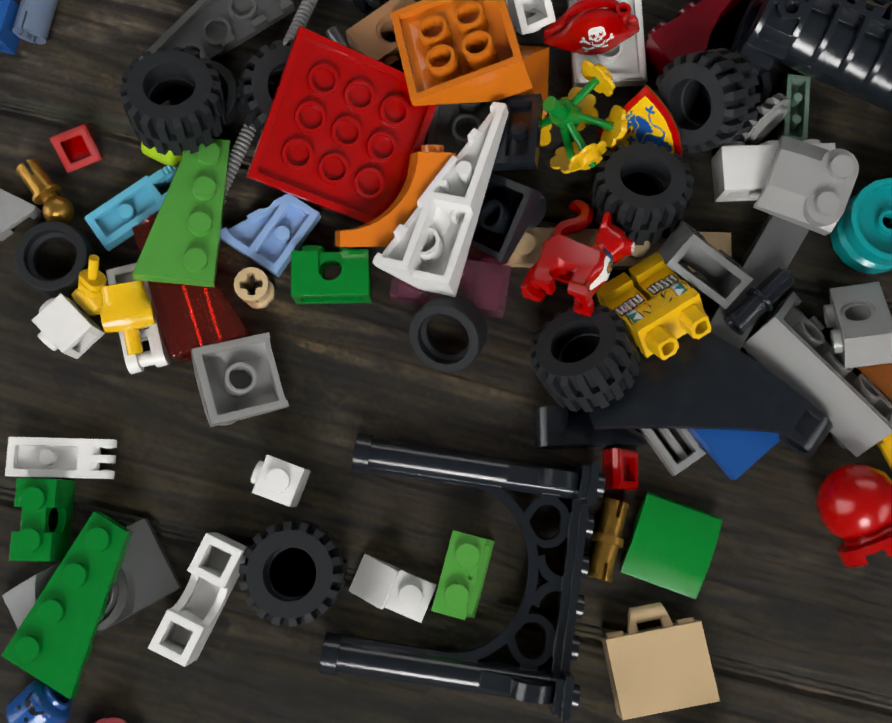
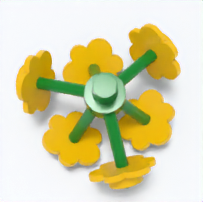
M584 60L581 63L583 68L581 73L588 80V83L583 88H572L568 93V97H562L558 100L554 96H549L543 103V108L549 113V116L545 118L543 111L540 146L544 147L550 144L551 134L549 130L552 128V123L560 128L564 147L556 149V156L551 158L550 166L553 169H561V172L565 174L595 167L603 159L602 155L607 151L606 147L613 148L616 141L621 140L627 131L626 110L621 109L619 105L612 107L609 117L605 120L598 118V110L594 107L596 97L589 93L594 89L596 92H603L606 96L610 97L615 89L612 74L600 63L593 65L590 61ZM586 124L601 127L604 130L601 142L598 144L592 143L588 146L579 131L583 130ZM570 134L575 142H571Z

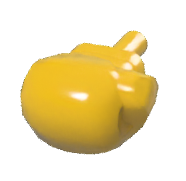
M97 255L89 256L88 269L79 272L78 288L71 294L77 306L90 316L100 315L102 308L100 287L107 286L106 276L98 270L99 257Z

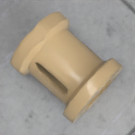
M255 267L244 268L234 279L235 292L251 308H265L274 299V285L268 280V277L262 270ZM259 282L262 287L256 288L255 294L251 295L248 290L254 289V283Z

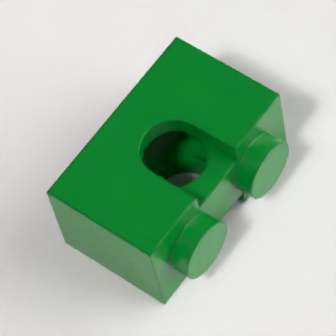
M307 245L302 247V251H291V297L297 305L372 303V261L369 249H362V247H340V252H325V248L322 246ZM329 266H338L342 269L340 275L334 280L323 278V272Z
M36 478L16 479L14 507H22L20 531L11 532L9 561L51 562L64 559L70 549L75 481ZM56 508L58 511V524L55 531L51 532L48 524L51 510Z

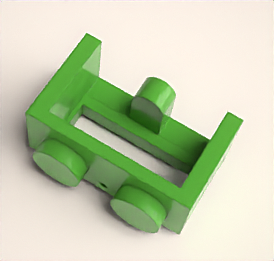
M452 530L431 611L465 620L466 617L475 618L495 541Z

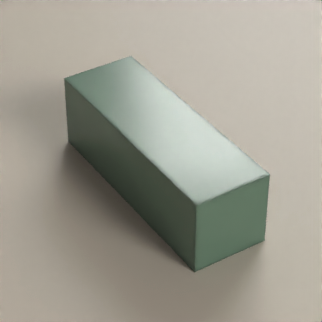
M787 74L780 83L779 93L790 99L787 107L788 112L777 126V140L782 135L799 141L807 140L811 77Z

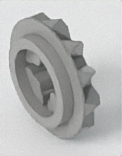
M782 93L767 98L763 104L757 106L756 109L759 110L757 118L749 120L753 126L748 132L742 133V137L738 140L745 142L746 145L751 143L757 144L762 141L784 119L788 112L787 107L790 99Z

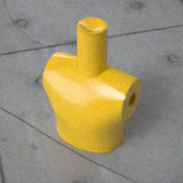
M133 281L100 287L102 294L100 317L104 332H123L127 355L144 353L139 329L156 324L153 304L148 298L144 282Z

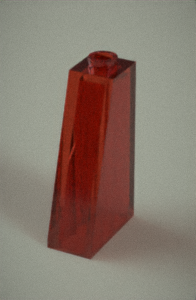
M157 215L148 217L143 220V224L132 227L140 254ZM216 280L215 288L148 281L170 357L176 361L183 363L192 360L191 350L193 348L252 336L251 331Z

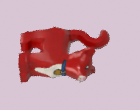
M575 200L570 202L568 208L579 216L562 221L553 229L551 236L542 243L541 254L537 262L529 269L520 288L524 298L541 302L546 296L545 292L549 295L554 293L556 289L555 280L568 283V294L575 296L574 312L591 317L594 312L593 295L608 280L614 263L634 252L635 242L627 237L624 229L612 224V215L609 211H606L602 217L594 245L579 243L566 237L567 235L583 231L590 225L594 216L591 206L584 201Z

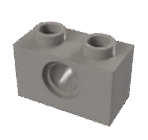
M879 281L830 288V304L823 305L826 328H834V330H830L832 350L834 354L841 353L845 369L892 363V316Z

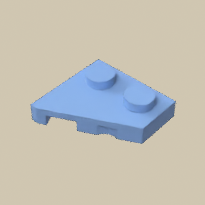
M287 193L274 200L269 207L259 208L248 214V219L230 229L226 227L221 229L220 240L279 278L291 261V251L299 250L321 219V215L298 198Z

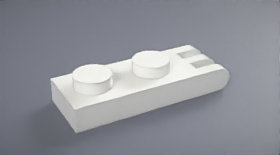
M8 437L5 476L114 479L115 471H99L100 463H116V455H101V448H117V440Z

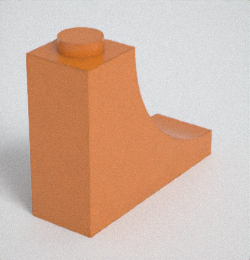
M421 145V152L410 154L409 169L405 183L391 206L380 216L362 226L346 230H335V246L387 247L395 237L393 233L399 224L404 225L418 207V199L452 155L456 157V153L444 152V145Z

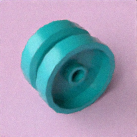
M892 178L876 180L849 199L843 215L829 234L833 250L841 261L858 272L878 274L892 270Z

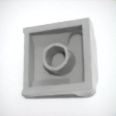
M782 135L779 138V146L761 194L753 208L824 236L830 234L845 211L859 173L858 161L847 150L833 149L829 151Z
M269 332L197 347L191 350L194 373L210 427L230 425L238 420L289 407L273 356Z

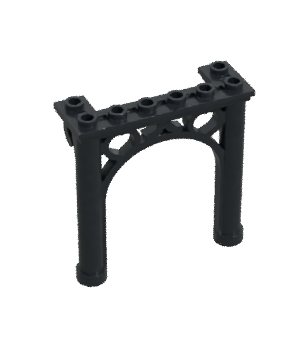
M358 433L353 452V472L367 474L370 472L471 487L487 492L498 499L513 515L523 535L527 553V578L522 599L511 620L500 633L478 647L462 651H447L326 632L321 652L319 673L336 676L337 672L501 696L534 704H547L552 715H558L560 721L570 723L571 710L577 711L580 701V684H575V677L570 672L571 660L577 661L579 654L580 638L574 635L576 619L581 620L584 612L585 598L584 595L579 594L581 578L586 579L589 571V555L584 554L585 538L591 539L594 529V515L588 514L589 505H596V498H602L605 490L606 476L600 473L601 463L591 462L577 468L379 440L374 439L372 434ZM503 490L538 494L541 497L533 500L523 512L519 505ZM559 498L569 499L568 509ZM544 504L554 506L560 515L558 532L553 538L548 540L540 539L529 523L535 511ZM564 540L560 575L553 573L549 569L545 554L538 555L537 545L542 548H553ZM539 572L547 581L537 587ZM558 591L553 628L551 622L543 615L536 612L529 613L532 604L539 608L540 602L545 595ZM528 622H537L545 630L543 650L534 657L523 655L519 651L514 637L519 629ZM507 643L514 659L519 665L484 660L482 658L494 653ZM549 660L548 669L538 668Z

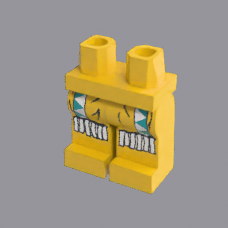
M658 251L629 268L631 278L623 272L603 284L596 292L600 305L607 306L609 311L614 310L619 315L635 345L639 347L640 352L646 358L655 354L660 359L666 360L676 354L679 348L677 339L686 333L693 339H700L711 332L710 321L704 311L700 294L693 287L691 288L687 282L681 280L665 264Z

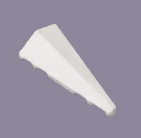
M492 103L489 115L478 129H472L467 136L468 142L456 157L452 155L417 201L418 207L404 225L399 224L393 232L395 237L382 254L378 252L375 255L373 264L376 267L420 290L456 297L509 112L506 103Z

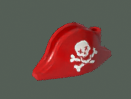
M580 0L569 7L556 22L543 31L544 44L582 55L602 54L638 33L640 30L638 18L630 14L631 7L626 2L619 3L616 0Z

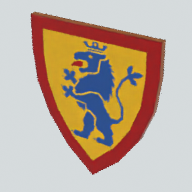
M646 85L621 108L626 110L625 118L628 121V126L624 137L616 141L615 146L621 143L628 146L629 141H638L639 144H645L646 141L654 142V146L661 147L664 145L670 148V153H678L682 157L683 149L680 132L673 115L659 96ZM600 128V129L596 132V134H597L600 138H601L602 133H603V131H604L603 128Z

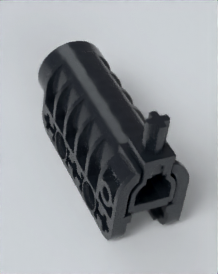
M749 0L734 36L731 51L737 52L742 56L741 63L749 62L753 68L749 72L751 77L760 76L770 71L773 65L780 63L892 113V3L887 9H884L880 6H873L865 0ZM873 0L882 6L890 1L892 2V0Z

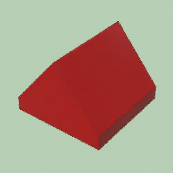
M620 448L602 450V473L606 476L605 489L638 490L637 451Z

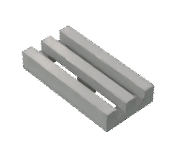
M639 429L672 476L677 475L707 454L688 429H676V431L692 451V454L687 456L669 429H657L680 460L677 464L652 429Z

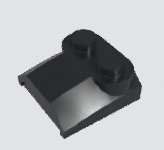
M491 172L470 246L498 259L497 261L507 264L526 229L536 227L543 220L547 207L545 197L542 195L543 193Z

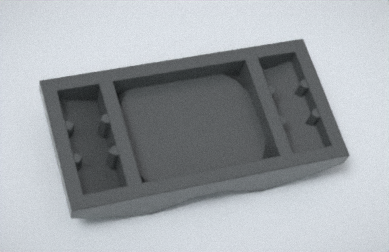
M144 518L126 527L133 533L116 582L112 584L106 601L108 606L103 620L99 622L95 635L182 588L148 518ZM60 563L33 575L2 595L17 629H19Z

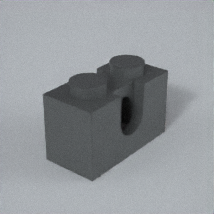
M683 220L657 250L667 266L725 309L730 306L753 280L741 264L720 249L718 251L702 234ZM688 266H690L691 268H693V269H694L696 272H698L699 274L696 275L694 272H692V271L688 268Z

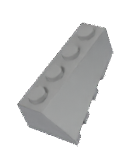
M793 291L750 333L742 347L750 358L788 384L830 419L833 424L830 432L834 441L840 447L848 449L853 455L858 457L892 433V404L864 374L857 376L852 371L853 368L845 369L841 353H833L832 346L825 340L821 332L825 327L815 316L809 320L797 307L802 301Z

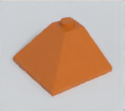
M421 0L390 13L413 106L495 102L533 88L506 0Z

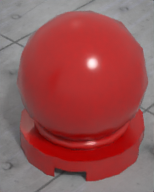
M852 463L838 467L820 483L816 505L822 523L831 534L844 540V543L837 548L844 566L852 568L867 565L869 563L865 556L885 550L888 557L892 556V480L885 472L868 465Z

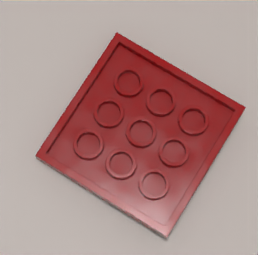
M300 26L297 29L246 177L366 224L385 212L401 192L408 174L410 154L421 152V145L424 143L437 105L413 106L404 72Z

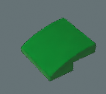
M646 491L633 523V534L619 565L620 572L696 599L717 544L723 522L722 518Z

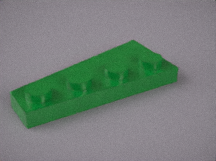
M94 511L1 656L66 698L72 699L76 697L81 684L79 680L84 665L89 661L94 646L92 642L98 624L103 620L108 606L106 601L112 584L116 582L133 532L100 511Z

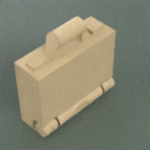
M657 602L629 608L626 633L620 630L605 633L606 637H601L617 715L622 720L720 701L702 621L694 620V617L677 619L676 623H672L662 603ZM657 619L661 621L662 626L638 630L637 623Z

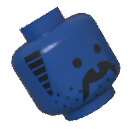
M37 679L27 685L8 702L6 707V723H66L71 714L72 699L66 698Z

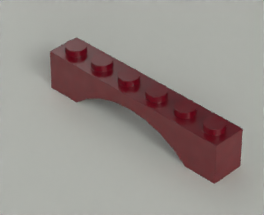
M702 0L697 4L694 1L688 3L678 12L675 19L669 23L662 21L647 34L648 40L645 45L646 58L659 75H664L662 69L668 63L674 62L675 58L707 50L711 32L720 20L735 7L748 0Z

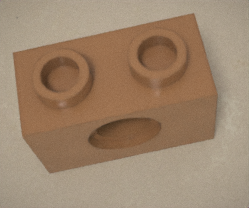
M389 0L346 30L348 45L359 53L398 69L401 65V57L397 41L389 42L384 40L388 36H395L390 13L416 2L414 0Z

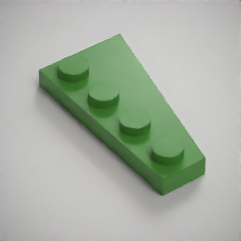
M212 138L213 143L207 148L201 143L198 145L199 152L193 154L190 153V150L184 152L132 273L134 280L215 288L231 149L230 140Z

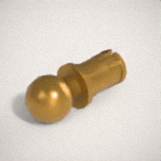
M37 159L26 160L34 173L33 175L22 162L16 168V173L22 178L33 194L32 201L34 204H44V218L47 221H60L68 224L73 218L74 208L68 199L59 196L61 187L58 184H53Z

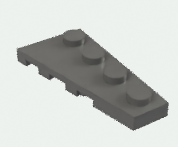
M198 0L146 52L150 51L153 54L159 52L158 48L167 47V50H174L175 46L184 47L186 53L194 50L200 54L201 59L206 57L208 60L214 61L296 11L291 0Z

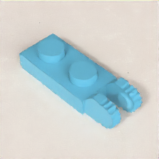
M167 165L149 177L147 175L85 216L84 219L105 249L108 251L112 250L155 221L167 194L166 192L161 195L158 189L171 184L178 168L177 165Z

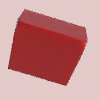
M88 122L50 137L67 173L103 159Z

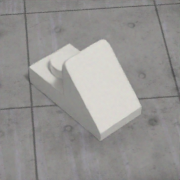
M364 554L349 591L381 610L385 607L421 623L437 584Z

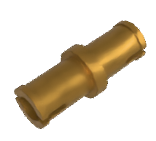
M604 498L598 531L593 532L591 539L595 541L589 565L588 577L612 582L618 548H623L624 539H621L627 509H629L628 503H619V500Z

